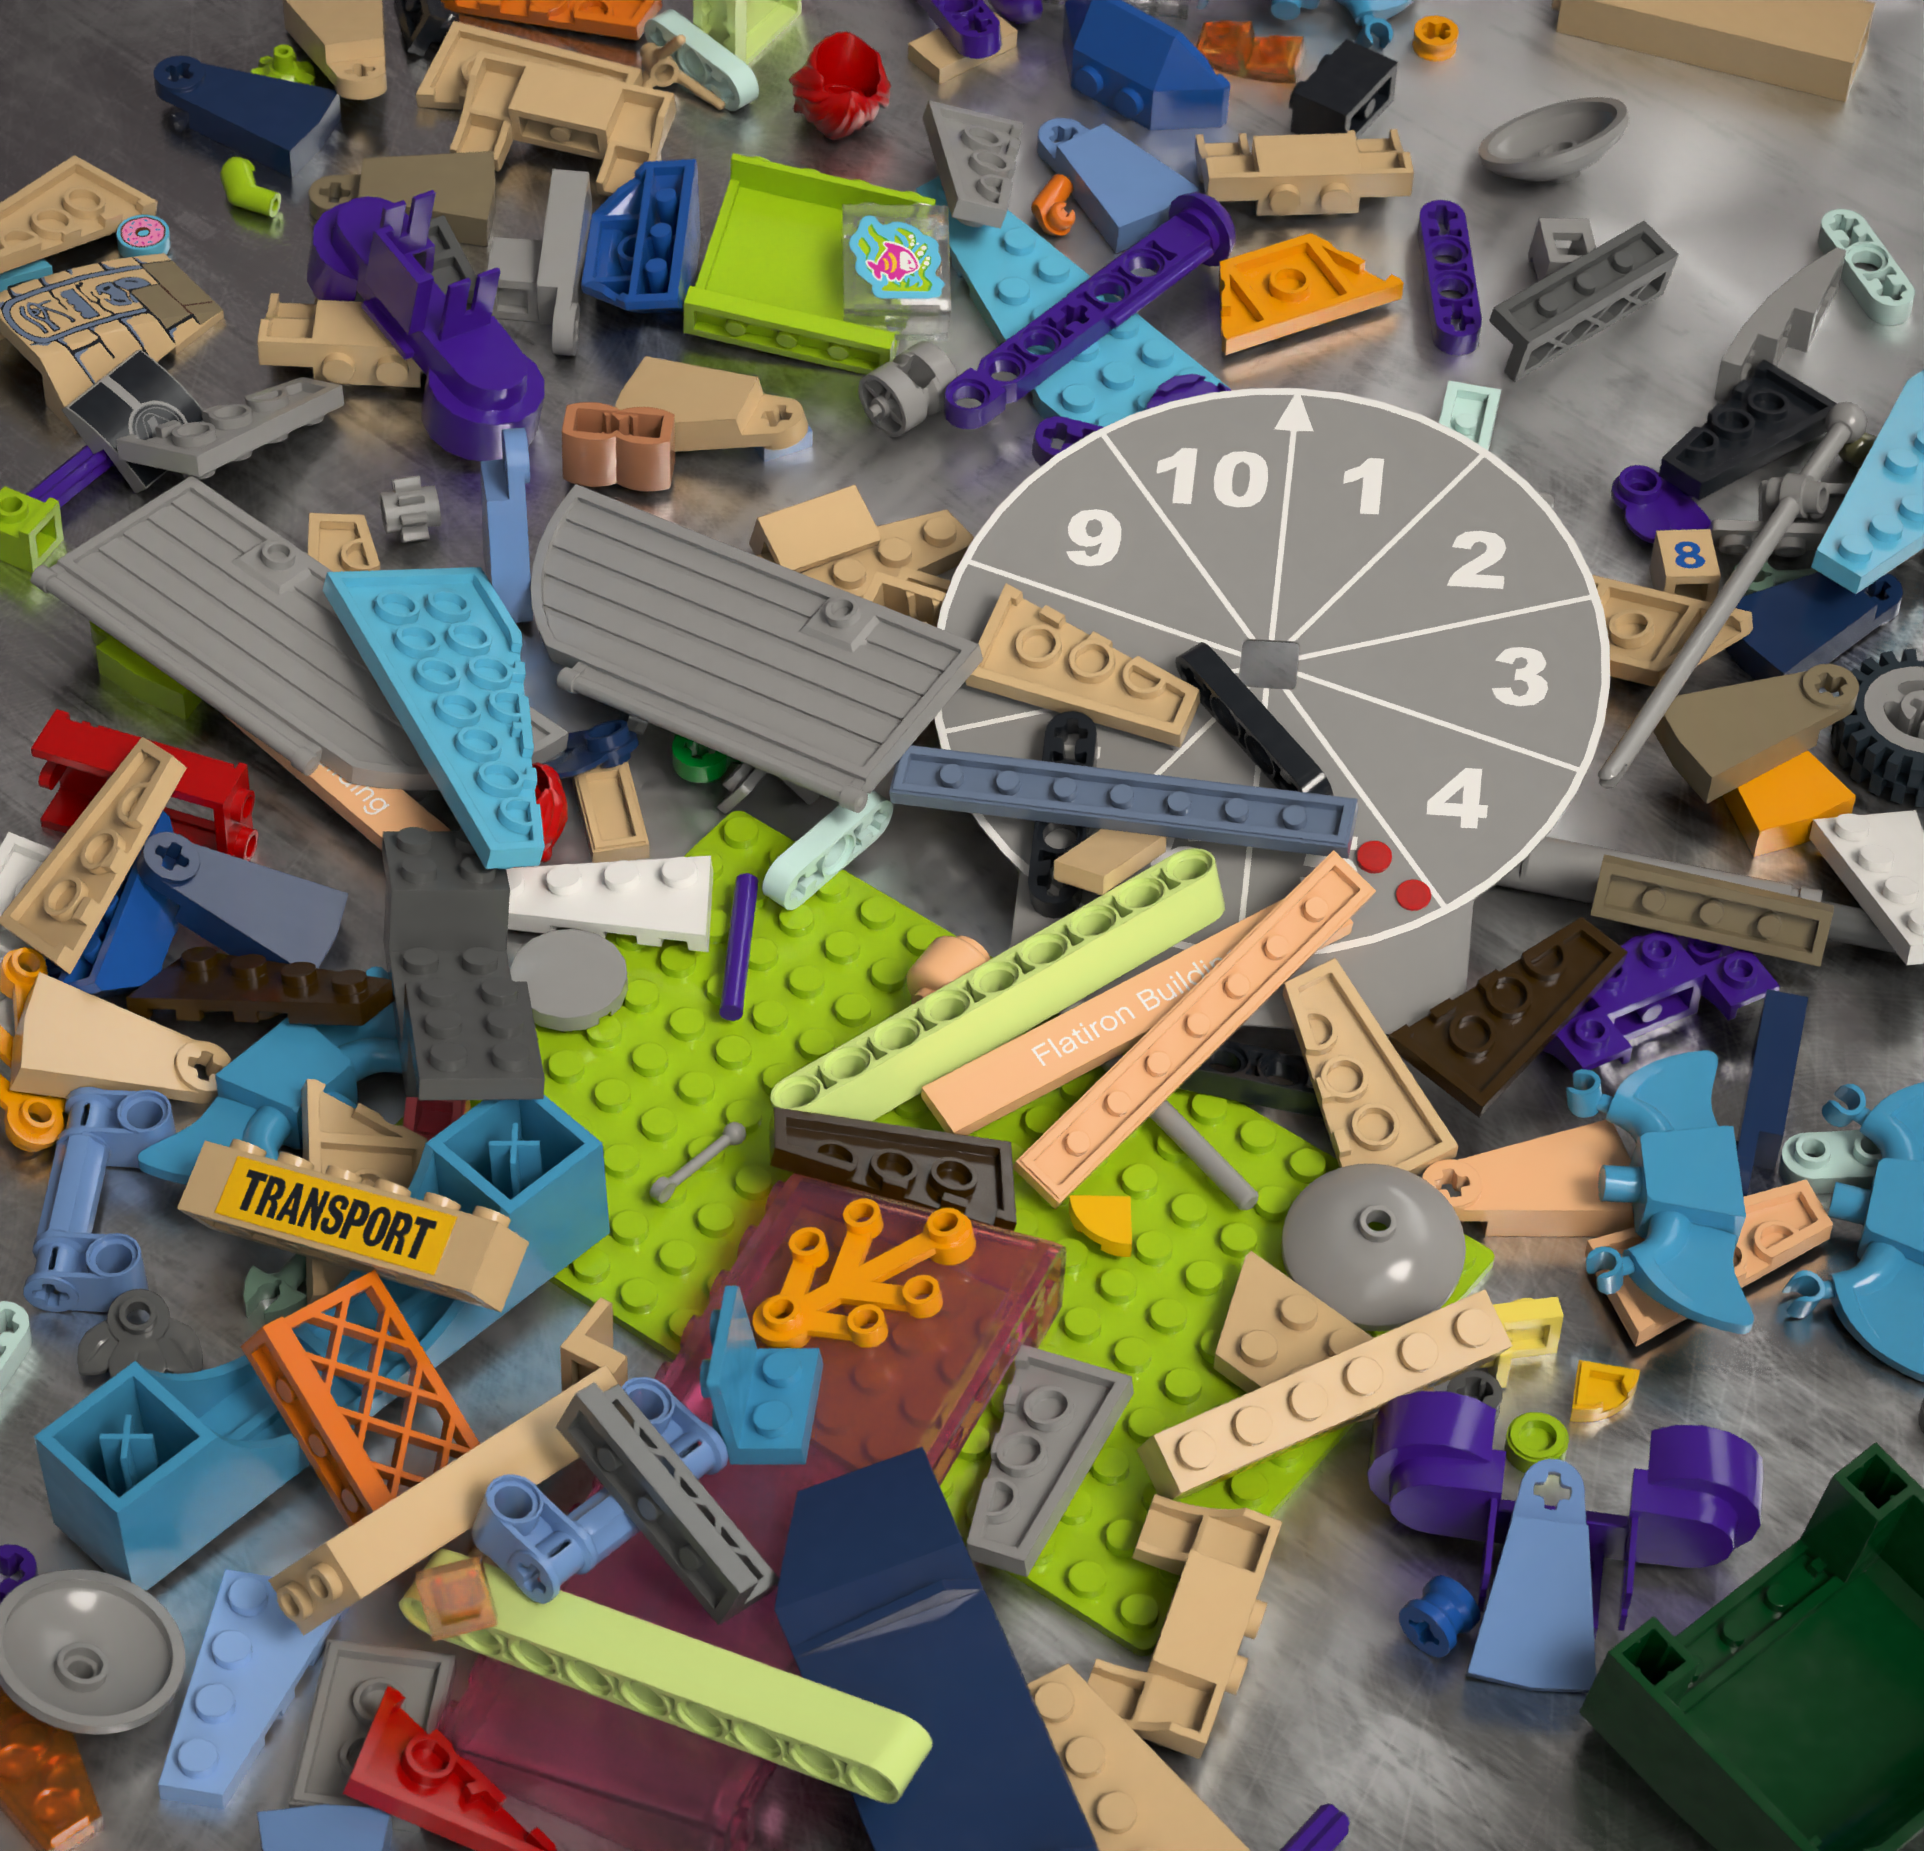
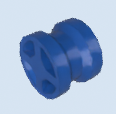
M1438 1575L1434 1576L1424 1586L1421 1599L1410 1600L1399 1612V1623L1408 1639L1417 1648L1430 1656L1440 1658L1445 1657L1455 1647L1458 1634L1469 1633L1481 1618L1478 1604L1470 1592L1454 1579Z

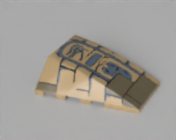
M165 253L120 258L76 267L31 280L0 292V340L6 338L42 374L46 406L75 435L78 432L62 409L127 357L139 349L156 362L169 352L177 355L224 318L223 309Z

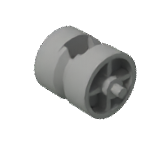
M920 341L897 355L893 362H886L862 377L858 387L860 401L865 413L878 429L888 436L899 437L922 423L926 416H933L944 409L946 387L958 377V374L951 360L938 346L928 341Z

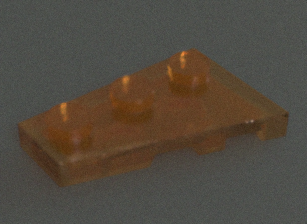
M0 1686V1810L36 1851H73L104 1830L102 1814L73 1732L54 1727L30 1715L19 1707Z

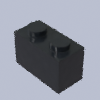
M1346 39L1331 55L1326 54L1321 59L1316 71L1306 81H1300L1294 87L1289 99V108L1292 109L1290 132L1297 135L1347 133V130H1355L1356 139H1358L1394 101L1398 62Z

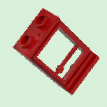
M56 709L31 747L32 756L47 760L39 775V786L53 790L58 781L60 782L58 792L40 818L41 827L66 834L142 737L101 725L94 727L91 726V722L84 720L82 723L70 720L69 712ZM149 740L173 755L187 767L171 797L213 809L214 821L165 807L163 810L171 819L173 832L182 835L194 844L250 861L257 848L258 831L253 829L252 811L255 803V793L249 788L247 764L239 762L235 768L234 764Z

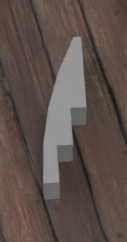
M1838 247L1834 248L1797 272L1763 302L1742 326L1723 356L1714 399L1727 403L1732 397L1733 389L1743 379L1747 380L1750 373H1754L1755 367L1764 359L1777 367L1786 347L1807 353L1839 289L1846 250Z

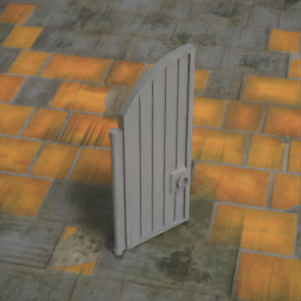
M191 475L59 558L52 567L48 568L45 565H40L32 573L30 580L33 585L45 593H51L291 761V765L304 775H311L321 762L352 784L409 791L439 790L322 591L327 572L333 571ZM530 707L534 744L532 764L536 762L542 764L567 749L569 733Z
M577 484L563 499L548 522L538 544L533 562L530 586L532 609L541 640L551 661L565 666L557 677V686L573 694L580 693L837 801L841 807L856 813H860L865 808L868 800L867 793L870 794L983 661L980 645Z

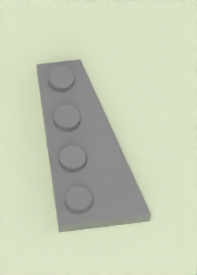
M928 100L922 119L951 217L970 227L987 225L1001 229L1008 211L1013 184L1011 180L1016 168L1015 159L1021 141L1019 138L1024 123Z
M300 377L245 396L246 405H217L202 410L203 421L181 425L179 421L172 420L155 426L156 437L142 440L137 435L130 434L116 439L119 460L182 473L186 479L191 475L198 480L213 476L216 473L215 469L229 462L241 461L251 457L253 450L267 443H277L287 439L289 432L301 426L322 422L324 415L344 406L342 385Z

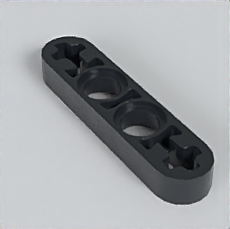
M1200 642L1176 657L1175 663L1181 679L1200 689V703L1278 789L1334 796L1331 785L1320 767L1208 644Z
M1076 711L1063 712L1054 716L1048 723L1045 731L1042 761L1088 767L1097 766L1098 741L1096 725L1092 719L1084 713ZM1068 734L1079 735V739H1077L1075 744V761L1066 760L1064 742L1067 741ZM1035 821L1028 884L1031 904L1035 911L1042 916L1053 919L1063 918L1079 907L1083 889L1063 883L1058 896H1049L1047 890L1050 889L1052 884L1054 860L1089 838L1090 827ZM1056 829H1068L1077 836L1076 841L1064 849L1052 848L1045 842L1046 836Z
M1227 1040L1178 1088L1324 1119L1314 1088L1307 1087H1313L1304 1058L1295 1054ZM1222 1064L1234 1069L1235 1073H1222L1212 1069L1209 1065ZM1267 1077H1282L1290 1080L1294 1085H1280L1270 1081Z

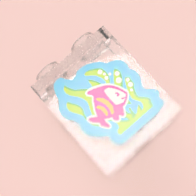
M869 202L858 205H843L841 242L843 244L842 321L894 332L895 340L948 341L951 317L948 206H931L925 203L878 205Z

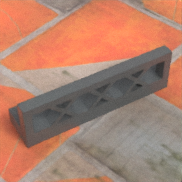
M1642 221L1495 306L1489 321L1513 344L1504 373L1513 382H1516L1662 296L1679 254L1645 221Z
M594 1382L575 1393L556 1428L718 1626L775 1591L779 1584L778 1576L619 1384L603 1392Z

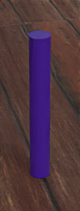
M749 873L740 874L735 879L719 1009L720 1016L729 1021L740 1019L744 1008L759 882L756 876Z

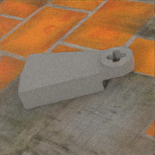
M552 169L536 287L539 324L553 325L552 352L558 355L575 356L578 347L580 304L583 294L581 283L592 216L589 172Z

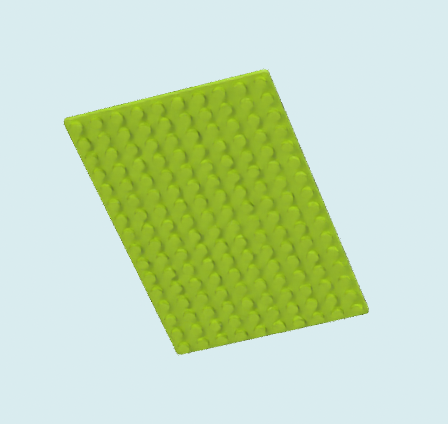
M740 810L729 813L683 856H711L714 873L709 952L689 950L686 941L664 939L662 946L657 947L637 944L636 936L607 933L605 939L617 947L626 962L628 991L621 1008L612 1016L610 1011L606 1016L599 1018L598 1025L585 1030L559 1031L541 1027L535 1023L545 1077L544 1095L603 1143L610 1233L548 1281L590 1308L593 1307L599 1298L613 1304L614 1323L699 1377L702 1361L704 1359H711L713 1346L710 1339V1318L714 1309H721L725 1286L740 1287L757 1348H769L755 1334L752 1323L753 1314L764 1300L781 1293L793 1261L789 1249V1239L797 1230L805 1227L820 1229L825 1235L829 1249L828 1260L815 1270L809 1292L828 1283L847 1234L843 1211L852 1201L862 1198L875 1201L879 1205L884 1223L881 1233L873 1238L864 1263L923 1233L924 1225L930 1215L770 1166L769 1124L773 1113L770 1096L774 1086L782 1079L911 1006L912 996L907 988L906 978L909 969L934 939L943 936L956 937V935L843 869L798 908L787 910L764 895L762 885L772 863L791 847L795 841ZM749 873L756 876L759 882L744 1008L740 1019L729 1021L720 1016L719 1009L735 879L740 874ZM1055 1014L1054 1016L1048 1018L1047 1020H1045V1021H1043L1042 1023L1036 1025L1035 1027H1033V1028H1031L1030 1030L1024 1032L1023 1034H1025V1033H1027V1032H1029V1031H1031V1030L1037 1028L1038 1026H1040V1025H1042V1024H1044V1023H1046V1022H1048V1021H1050V1020L1056 1018L1059 1014ZM1098 1066L968 1136L1011 1142L1012 1162L1014 1165L1016 1160L1106 1072L1101 1066ZM1177 1089L1167 1101L1258 1192V1201L1251 1209L1240 1210L1149 1117L1071 1194L1131 1196V1257L1115 1256L1102 1251L1100 1244L1074 1228L1069 1215L1070 1196L1054 1209L1013 1169L1017 1224L1011 1241L973 1229L976 1248L973 1254L964 1262L946 1266L935 1263L930 1258H927L882 1282L904 1286L909 1279L918 1275H928L935 1278L939 1283L943 1298V1306L937 1314L929 1318H915L905 1311L882 1309L888 1326V1335L881 1344L875 1347L863 1348L857 1346L853 1341L814 1336L802 1347L819 1348L824 1363L809 1447L846 1471L852 1472L923 1446L966 1547L983 1479L988 1477L992 1458L990 1452L995 1433H999L1004 1416L1003 1403L1008 1384L1013 1382L1016 1370L1015 1357L1019 1343L1132 1376L1134 1394L1029 1575L1025 1577L1009 1571L1005 1572L1141 1657L1151 1655L1155 1649L1180 1576L1132 1558L1154 1495L1157 1494L1137 1449L1149 1438L1161 1431L1248 1394L1214 1369L1215 1352L1245 1256L1252 1251L1288 1277L1281 1249L1282 1233L1288 1211L1294 1200L1311 1182L1330 1171L1340 1168L1336 1158L1241 1102ZM921 1093L872 1121L945 1132L922 1100ZM470 1100L471 1109L483 1100ZM404 1116L395 1124L396 1126H403ZM738 1122L745 1127L746 1137L741 1144L726 1147L675 1187L673 1195L666 1202L660 1203L650 1196V1190L659 1178L663 1176L669 1178L723 1135V1129L728 1123ZM861 1218L856 1222H864L870 1218ZM1379 1222L1367 1224L1374 1231H1384L1387 1229L1384 1224ZM1464 1234L1466 1250L1462 1275L1453 1294L1441 1308L1466 1298L1493 1267L1495 1257L1493 1251ZM816 1246L806 1247L802 1251L812 1250ZM923 1294L916 1297L915 1299H924L930 1295ZM841 1304L826 1313L848 1316L858 1306ZM874 1323L866 1324V1325H863V1326L860 1327V1328H862V1329L870 1328V1327L874 1326L875 1324H874ZM1363 1330L1373 1338L1389 1332ZM1356 1422L1182 1498L1178 1502L1215 1509L1247 1508L1273 1517Z

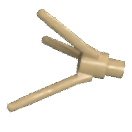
M684 35L674 37L663 47L657 46L652 42L646 43L641 47V65L644 69L642 76L643 87L653 89L655 86L666 87L676 82L718 110L724 109L725 102L680 70L672 58L671 54L686 42Z

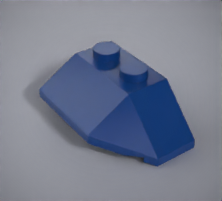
M1067 0L1065 2L1062 42L1070 85L1073 89L1150 131L1219 128L1227 123L1231 83L1221 73L1215 74L1206 57L1182 32L1122 0Z
M696 159L647 161L634 172L635 177L619 187L592 214L581 283L582 291L587 295L639 314L684 312V300L689 285L695 287L701 243Z
M164 810L148 838L160 832L174 833L171 819ZM165 855L161 866L172 870L176 860ZM138 856L71 974H68L46 958L48 976L98 998H109L137 990L162 971V965L168 949L179 928V922L174 919L180 906L149 887L141 879L137 871Z

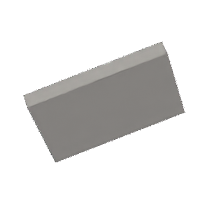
M328 1639L288 1803L289 1808L323 1804L372 1807L342 1793L387 1686L397 1689L405 1697L401 1708L426 1733L429 1734L436 1728L443 1733L457 1669L456 1655ZM392 1815L393 1829L421 1832V1827Z

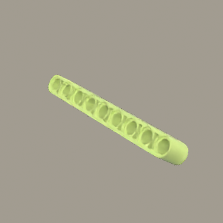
M1192 848L1179 851L782 1079L771 1091L770 1100L773 1109L777 1107L865 1121H873L920 1094L922 1087L1006 1044L1219 919L1225 911V902L1214 856L1204 849Z
M437 1550L399 1602L403 1615L414 1626L429 1635L879 1802L888 1804L899 1800L932 1748V1740L926 1730L913 1719L901 1713L562 1590L549 1603L541 1604L527 1597L517 1586L516 1582L501 1568L451 1550Z

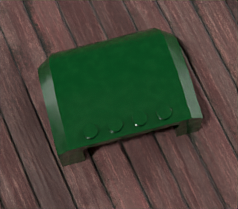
M1876 1442L1832 1476L1799 1540L1674 1637L1653 1616L1610 1649L1579 1711L1655 1792L1718 1851H1899L1924 1830V1489Z

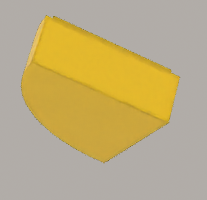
M1070 1195L1069 1215L1074 1228L1100 1244L1102 1251L1115 1256L1131 1257V1196Z
M1579 1360L1570 1422H1595L1620 1412L1627 1406L1635 1394L1640 1370Z

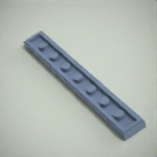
M913 745L897 761L889 791L891 803L1320 856H1328L1334 850L1340 857L1345 859L1349 858L1358 814V799Z

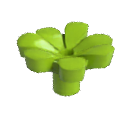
M288 45L276 46L273 50V57L268 55L262 57L259 60L258 68L251 70L253 74L316 86L313 65L310 62L297 61L296 53Z

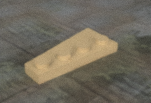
M74 155L0 203V274L115 233L119 225L130 217L136 215L155 216L158 201Z
M1007 583L978 643L983 661L966 680V685L1059 713L1069 711L1084 713L1094 723L1181 748L1200 704V689L1140 656L1131 658L1114 649L1111 640L1094 631L1090 635L1067 623L1064 614L1047 605L1043 608L1036 606L1023 598L1022 591Z
M1334 958L1284 982L1282 994L1339 1167L1356 1164H1383L1398 1167L1419 1176L1431 1164L1440 1160L1455 1158L1458 1152V1144L1337 959Z
M1068 1663L1028 1683V1687L1100 1851H1251Z

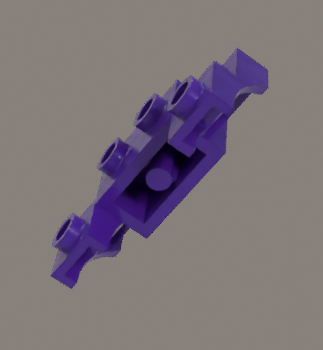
M1656 931L1646 936H1635L1621 945L1628 952L1624 964L1542 1051L1552 1054L1572 1073L1580 1069L1591 1070L1615 1059H1618L1623 1065L1630 1062L1632 1046L1628 1042L1629 1040L1697 1013L1701 995L1716 1006L1729 1021L1736 1018L1738 1008L1765 998L1767 989L1779 991L1780 985L1752 951L1743 949L1735 951L1729 946L1685 936L1674 937L1673 934L1663 931Z

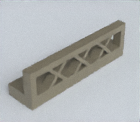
M1604 854L1590 915L1821 967L1834 913V905Z

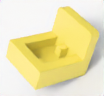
M1558 1296L1541 1299L1520 1298L1508 1303L1493 1304L1512 1343V1347L1491 1362L1479 1366V1368H1487L1488 1373L1498 1380L1501 1388L1507 1387L1511 1359L1557 1353L1564 1318Z

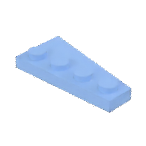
M225 1569L158 1783L160 1799L218 1809L226 1808L264 1747L266 1733L276 1717L284 1715L295 1697L294 1689L308 1666L315 1665L326 1647V1637L337 1620H343L351 1606L303 1636L296 1623L290 1620L281 1610L277 1601V1593L268 1581L272 1578L271 1576Z

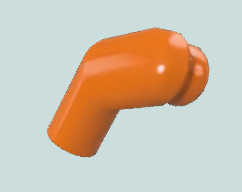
M1053 175L1031 205V211L1043 232L1056 237L1066 235L1075 222L1074 210L1072 209L1067 213L1064 209L1067 204L1065 201L1073 192L1072 182L1064 175Z

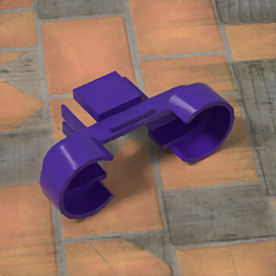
M434 190L413 196L409 215L405 212L406 202L404 200L393 203L383 198L370 196L354 198L347 203L338 204L324 212L313 227L307 264V282L318 300L355 301L358 292L365 300L362 302V309L403 359L412 358L426 374L427 380L422 401V423L430 438L445 451L466 460H501L502 429L525 427L529 447L538 430L545 397V380L536 363L522 353L498 320L492 316L501 272L498 267L477 274L472 305L469 310H466L471 286L469 278L449 284L446 295L434 282V277L431 274L434 266L435 245L428 238L436 195Z
M1419 1391L1397 1396L1381 1406L1373 1420L1367 1469L1370 1489L1384 1504L1390 1506L1392 1515L1400 1523L1414 1530L1484 1542L1478 1594V1607L1480 1612H1483L1491 1573L1493 1543H1504L1516 1502L1501 1499L1506 1451L1492 1449L1496 1409L1476 1398L1447 1391ZM1673 1425L1651 1430L1648 1470L1637 1468L1633 1470L1629 1516L1585 1510L1586 1525H1588L1594 1640L1598 1630L1604 1558L1623 1560L1618 1630L1624 1631L1633 1594L1635 1562L1683 1568H1703L1717 1565L1728 1559L1734 1549L1753 1539L1761 1527L1764 1468L1763 1458L1751 1443L1731 1432L1704 1425ZM1544 1505V1508L1555 1510L1556 1506Z

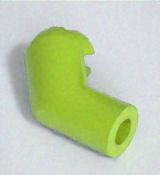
M241 157L229 158L223 164L220 172V180L229 203L256 213L274 217L281 205V194L256 186L252 172L255 171V168L249 160Z

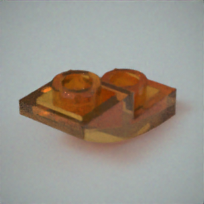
M1220 20L1204 22L1196 44V48L1206 57L1212 69L1245 79L1273 83L1297 84L1307 53L1304 36L1283 37L1272 35L1268 37H1255L1252 21L1232 22Z

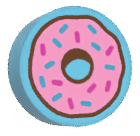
M136 215L124 220L117 229L119 253L124 258L161 253L167 254L170 250L168 225L162 219L152 215Z

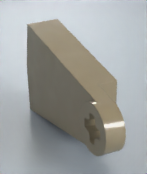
M494 151L363 158L361 174L330 175L313 182L309 188V211L312 217L318 221L324 212L338 204L347 203L354 198L370 196L383 198L393 203L404 200L406 202L405 212L409 215L412 197L434 190L436 195L431 219L444 215L459 243L487 247L495 217ZM331 198H340L338 203L330 202Z
M1820 664L1810 668L1808 671L1677 695L1653 732L1673 767L1707 804L1817 746L1820 730L1852 713L1859 692V683L1856 677L1844 667L1835 664ZM1824 687L1828 692L1820 693L1819 689ZM1837 691H1838V692H1839V696H1838V697H1834V696L1831 694V693H1834V692H1837Z

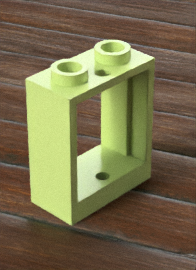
M693 0V24L747 65L802 13V0Z

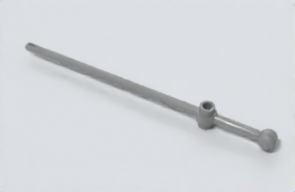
M1842 402L1832 407L1828 411L1825 420L1827 433L1799 474L1788 473L1784 478L1772 477L1769 480L1766 489V504L1774 512L1598 772L1599 784L1602 787L1608 789L1618 785L1796 517L1807 518L1810 514L1822 515L1826 511L1829 501V488L1826 482H1820V480L1844 444L1856 442L1866 432L1868 420L1865 412L1858 405L1851 402Z

